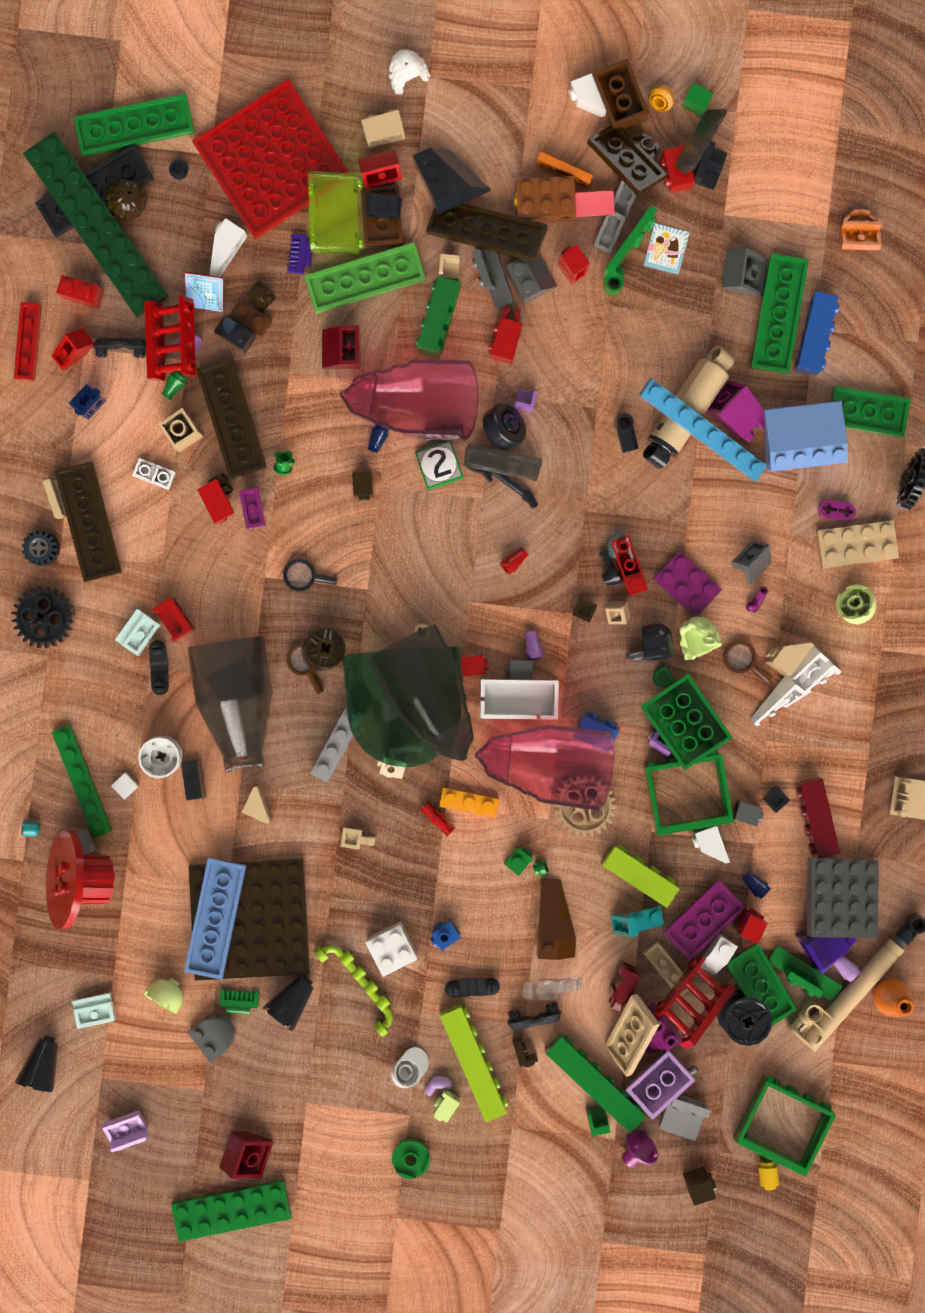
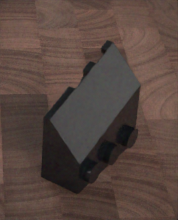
M428 148L413 155L415 168L438 214L491 191L450 150Z

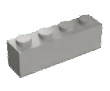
M349 705L345 707L312 769L311 775L326 783L330 781L365 715L363 712Z

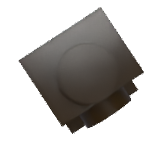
M260 280L246 293L249 300L262 312L276 299Z

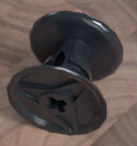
M741 990L734 991L717 1015L722 1029L734 1042L740 1045L752 1046L759 1044L767 1038L771 1031L772 1017L770 1010L760 1000L744 997Z

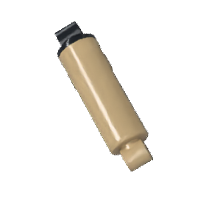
M721 346L714 347L708 353L707 359L703 358L698 361L676 397L703 417L729 378L726 371L732 367L734 358ZM663 414L648 437V441L651 444L645 448L643 457L654 467L661 469L669 462L670 456L676 457L691 434Z

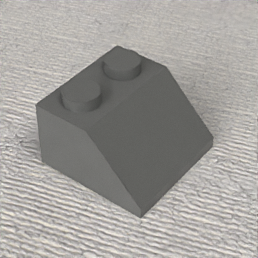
M748 248L728 249L725 258L722 288L736 294L762 297L768 259Z
M540 253L536 262L519 258L506 265V273L523 305L557 288Z

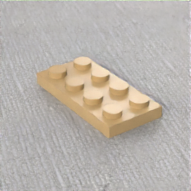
M894 520L816 531L821 569L899 558Z
M637 994L630 997L605 1045L606 1050L626 1077L633 1074L660 1025Z

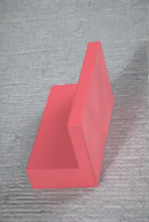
M613 190L575 193L576 217L614 215Z

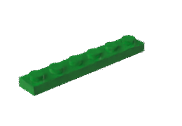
M67 725L52 731L51 733L93 839L113 831L72 726Z

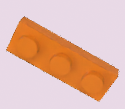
M540 151L536 165L562 177L574 176L575 183L589 188L593 175L588 170L573 167V164L569 161H560L549 152L543 153Z

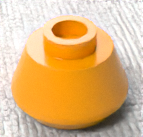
M659 85L650 91L648 99L650 105L655 110L668 111L673 105L674 94L670 87Z

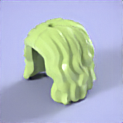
M692 617L681 625L680 645L684 653V660H693L722 645L717 628L705 617Z

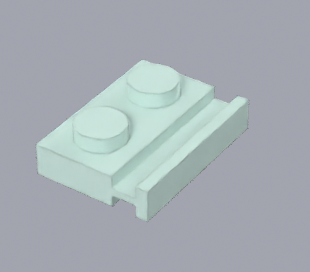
M137 609L115 641L122 644V646L135 655L140 656L161 625Z
M111 992L72 1001L77 1029L116 1020Z

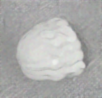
M401 49L393 55L389 66V78L395 94H403L405 82L414 77L420 76L423 81L429 80L430 74L424 59L419 57L418 53L409 49Z

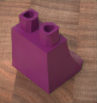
M733 381L725 382L706 411L724 425L734 436L740 437L746 442H751L754 439L755 434L751 430L755 426L758 429L764 428V409L746 385Z
M654 1002L647 1007L652 1014L656 1010ZM665 1015L656 1017L660 1025L645 1050L648 1054L659 1050L668 1051L682 1040L678 1030Z

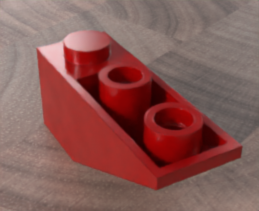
M630 535L612 540L611 544L627 597L646 592L648 588Z

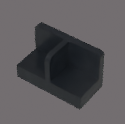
M708 141L694 181L697 185L714 190L723 169L727 153L714 149L716 143Z

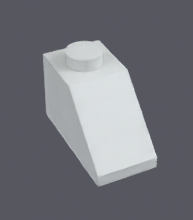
M592 73L571 81L570 89L568 90L571 101H575L576 106L599 117H604L606 110Z
M717 826L692 831L694 837H691L695 848L726 864L730 863Z
M719 933L712 940L703 955L706 960L701 967L716 975L728 964L738 946Z

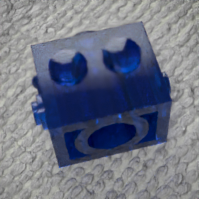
M86 383L68 404L74 408V412L78 416L82 415L89 420L106 402V399L100 395L101 393L97 388H92Z

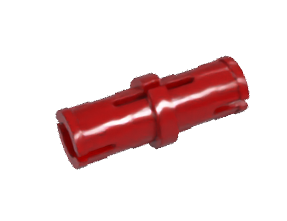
M429 801L421 807L420 810L432 821L431 823L436 825L446 836L453 832L455 827Z

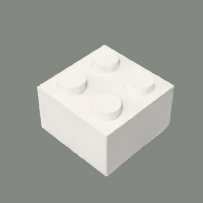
M401 921L366 939L365 943L383 977L418 959V954Z

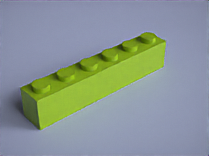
M459 1003L441 1011L440 1018L485 1122L507 1114L506 1107L509 1106L505 1095L501 1096L499 1092L501 1088L497 1077L493 1078L491 1071H494L490 1060L486 1061L484 1057L486 1053L482 1042L478 1043L476 1038L478 1032L475 1025H471L469 1022L471 1016L467 1007L463 1008L462 1003Z

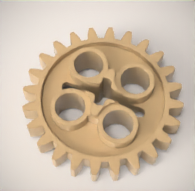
M587 775L584 776L583 780L577 776V782L570 778V785L568 786L563 783L565 790H558L561 797L555 796V799L559 801V803L554 804V807L559 808L555 815L561 816L557 821H564L562 828L568 826V833L570 834L574 830L576 837L580 832L583 838L586 837V833L593 837V831L601 834L600 828L602 827L606 830L607 826L605 823H612L609 816L615 817L611 810L616 809V806L611 805V803L616 799L609 797L613 791L606 792L608 785L606 784L602 787L601 779L597 783L594 782V776L590 781ZM580 790H583L585 803L590 804V807L587 809L590 823L586 821L584 809H580V806H582ZM589 790L596 791L597 798L595 800L587 798ZM571 794L578 796L579 802L577 804L569 803L568 797ZM593 809H600L602 812L601 818H593L591 811ZM575 813L582 814L583 821L581 823L573 821L572 816Z

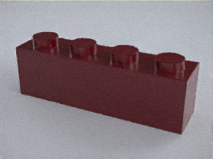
M817 777L796 782L795 793L802 805L799 806L802 818H805L804 832L806 836H809L810 843L808 844L810 854L815 858H825L840 854L823 778Z

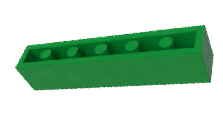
M559 1033L545 1048L546 1055L631 1133L646 1117L641 1106L629 1098L631 1095L625 1088L622 1087L620 1089L616 1085V1080L610 1074L606 1076L601 1071L603 1068L596 1061L592 1063L587 1058L589 1055L582 1048L578 1050L573 1045L575 1042L567 1034L563 1036Z

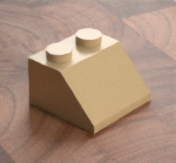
M791 644L777 646L775 649L772 647L766 654L767 659L765 663L783 676H792L814 647V644Z

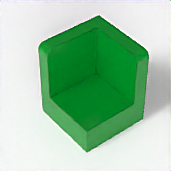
M693 83L682 107L703 117L714 93Z
M600 1105L585 1108L592 1137L611 1133L604 1108Z

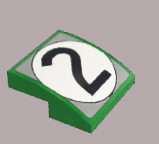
M451 440L415 452L428 491L464 479Z

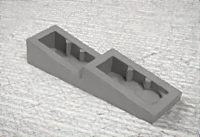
M621 181L614 197V215H606L593 245L610 254L637 196L623 181Z

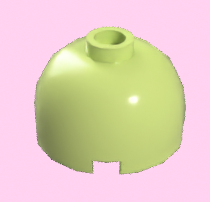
M858 584L845 588L846 591L842 594L840 593L836 600V610L840 616L851 624H861L870 620L877 608L876 598L871 590L864 585Z
M169 978V980H155L144 993L147 998L153 999L158 1005L175 1014L181 1008L184 998L182 990L178 987L180 983L172 978Z

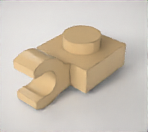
M344 827L340 847L360 850L361 844L374 846L376 837L362 836L363 830Z

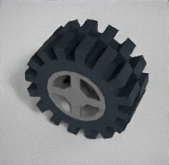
M33 531V533L27 534V538L23 539L25 543L21 546L24 548L22 554H25L24 558L32 564L50 565L52 561L57 559L55 558L56 555L59 556L58 549H60V546L57 544L59 542L55 539L54 535L48 532Z

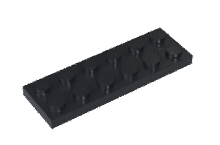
M134 144L84 173L106 206V190H108L107 187L112 183L126 179L130 182L139 183L143 187L155 180ZM51 193L35 202L56 238L74 228Z

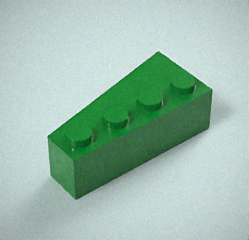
M438 276V280L433 282L431 289L433 296L427 302L426 311L428 312L426 318L422 320L420 328L422 331L420 336L417 337L415 345L418 354L438 360L441 359L461 289V282Z

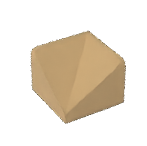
M628 601L608 602L605 607L608 624H627L631 617Z

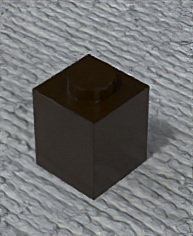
M372 472L352 473L354 497L358 498V501L370 500V497H374Z

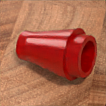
M521 547L502 558L500 566L510 575L512 572H516L529 555Z

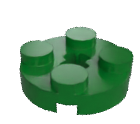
M402 1139L396 1145L392 1153V1165L399 1176L405 1179H415L428 1170L430 1154L428 1147L423 1142L417 1139ZM412 1154L414 1158L416 1157V1161L408 1163V1159L405 1158Z

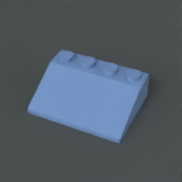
M841 400L764 409L765 464L770 471L848 462V443Z

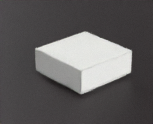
M127 772L111 785L124 800L139 787Z

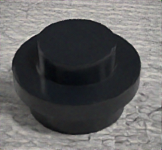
M175 160L169 166L170 175L174 179L181 180L188 175V166L182 160Z

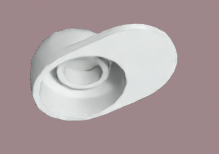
M418 1047L410 1048L393 1064L391 1078L398 1087H412L426 1073L429 1059L425 1051Z

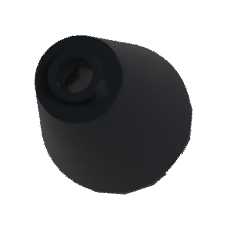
M305 975L303 978L298 976L267 1002L263 1009L268 1010L267 1013L283 1026L289 1027L288 1029L293 1032L314 989L311 986L313 982Z
M44 1035V1038H39L15 1081L16 1084L23 1087L29 1086L38 1091L53 1092L58 1043L55 1042L56 1038Z

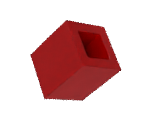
M483 655L460 658L463 677L486 674L485 670H489L488 659H484Z

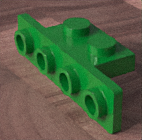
M776 946L768 958L772 965L785 973L786 980L790 984L803 987V991L812 997L813 995L819 998L823 996L830 1001H834L842 989L840 983L824 973L821 974L817 969L780 946Z

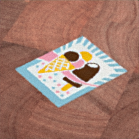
M655 223L644 266L679 275L690 232Z

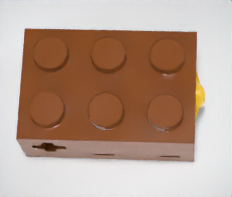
M574 176L516 179L514 205L517 209V217L539 223L575 221Z

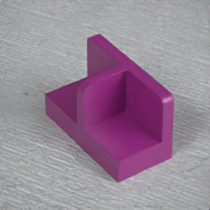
M259 488L239 491L246 529L251 531L253 528L266 526L263 511L265 509L262 506Z

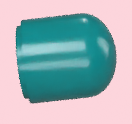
M24 821L22 823L23 836H37L39 834L40 824L37 821Z

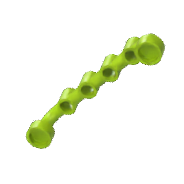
M327 945L323 948L317 947L313 952L322 963L329 958L328 953H335L363 987L364 991L372 998L377 1007L384 1013L385 1021L382 1023L379 1020L373 1026L381 1037L389 1033L387 1029L393 1020V1014L388 1007L391 1004L385 995L381 997L376 991L379 988L372 980L368 982L364 976L367 973L360 965L356 967L353 964L354 957L348 950L344 952L336 945Z

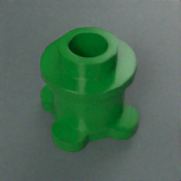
M291 451L274 452L276 463L273 465V470L277 474L284 476L292 472L291 465L295 464V460L292 458L293 453Z

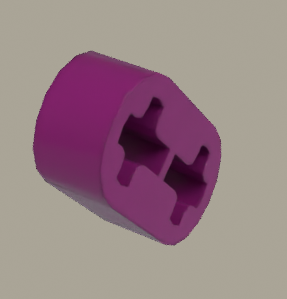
M825 500L818 505V513L823 518L848 521L856 514L855 507L846 502ZM829 504V508L835 509V511H830L826 514V510H823V507ZM848 507L847 510L850 511V514L845 517V513L839 512V510Z

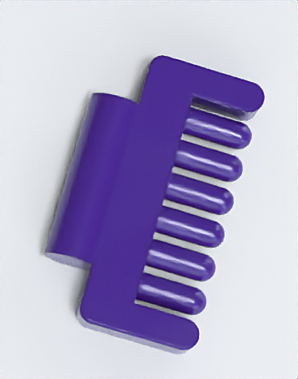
M292 234L293 240H291L292 245L290 247L294 249H291L290 253L296 254H290L289 257L298 259H289L290 263L288 264L289 268H287V271L294 274H304L305 267H311L313 243H308L307 235Z

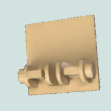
M895 776L889 814L925 820V781Z

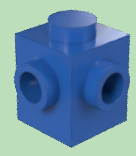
M451 919L445 923L440 921L432 927L434 930L431 931L432 937L430 939L436 948L439 946L441 951L461 939V934Z

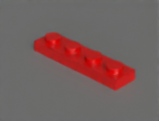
M20 302L14 379L35 381L42 305L39 303Z

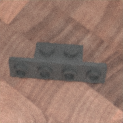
M475 247L476 250L473 251L474 258H472L475 268L479 270L480 276L478 279L481 286L491 293L495 308L500 309L505 307V305L514 303L498 252Z

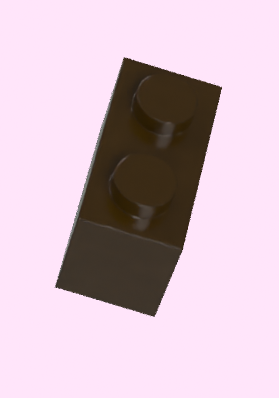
M705 1167L683 1173L686 1187L694 1206L716 1199L714 1192L718 1190L715 1181L712 1178L711 1172H706Z

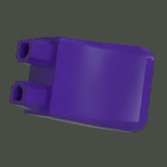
M807 929L795 934L814 968L821 974L825 973L840 957L850 951L849 947L857 941L856 938L808 937Z

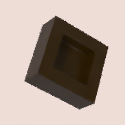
M579 598L572 615L590 623L597 605Z

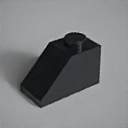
M225 316L214 330L215 334L244 354L247 353L256 339L249 330Z

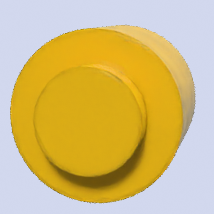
M770 1159L760 1160V1165L758 1166L760 1186L764 1187L765 1190H775L779 1186L778 1166Z

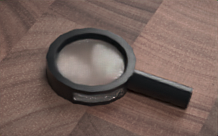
M295 559L289 562L283 571L285 584L297 592L310 589L314 582L337 584V577L316 574L314 567L303 559Z

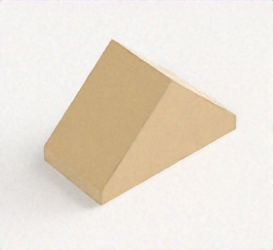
M260 785L253 787L242 813L267 824L272 821Z

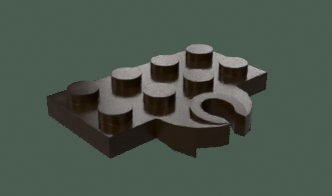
M612 125L588 139L587 144L637 196L665 180L667 173L656 163L661 151L658 142L654 143L652 148L645 147L644 145H648L651 142L652 136L643 133V130L628 134L623 128H612Z

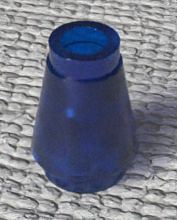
M375 423L371 429L367 449L378 453L389 436V428Z
M750 871L742 878L754 896H758L760 899L771 889L768 886L769 883Z

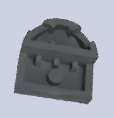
M215 1014L206 1016L187 1032L209 1062L222 1055L235 1041V1028L231 1021L225 1016L218 1017Z

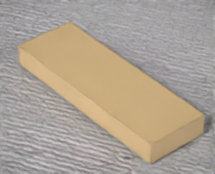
M658 941L643 951L646 958L672 989L684 974ZM685 987L680 995L683 996L689 990Z

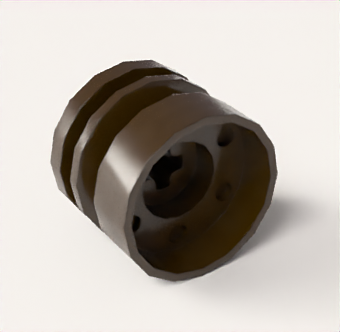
M321 628L311 633L304 640L301 647V656L304 663L315 671H327L334 668L343 660L345 654V643L342 636L329 628ZM322 646H327L329 648L327 649V652H321L320 649L322 648Z

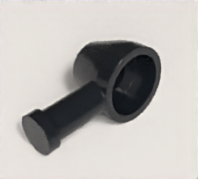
M604 550L599 553L607 567V570L602 574V578L607 586L617 585L622 582V579L608 554V550Z

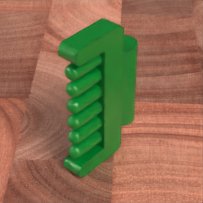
M222 989L220 991V1006L227 1007V1013L250 1014L251 1008H257L259 1005V991L255 993L251 991L250 999L249 991H246L245 1000L243 990L240 992V999L239 990L236 991V994L234 990H231V997L230 990Z

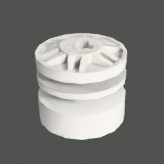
M165 735L156 736L144 743L140 749L138 756L139 765L144 773L150 777H167L181 765L183 751L178 741L172 737ZM160 751L167 755L164 761L162 758H158Z

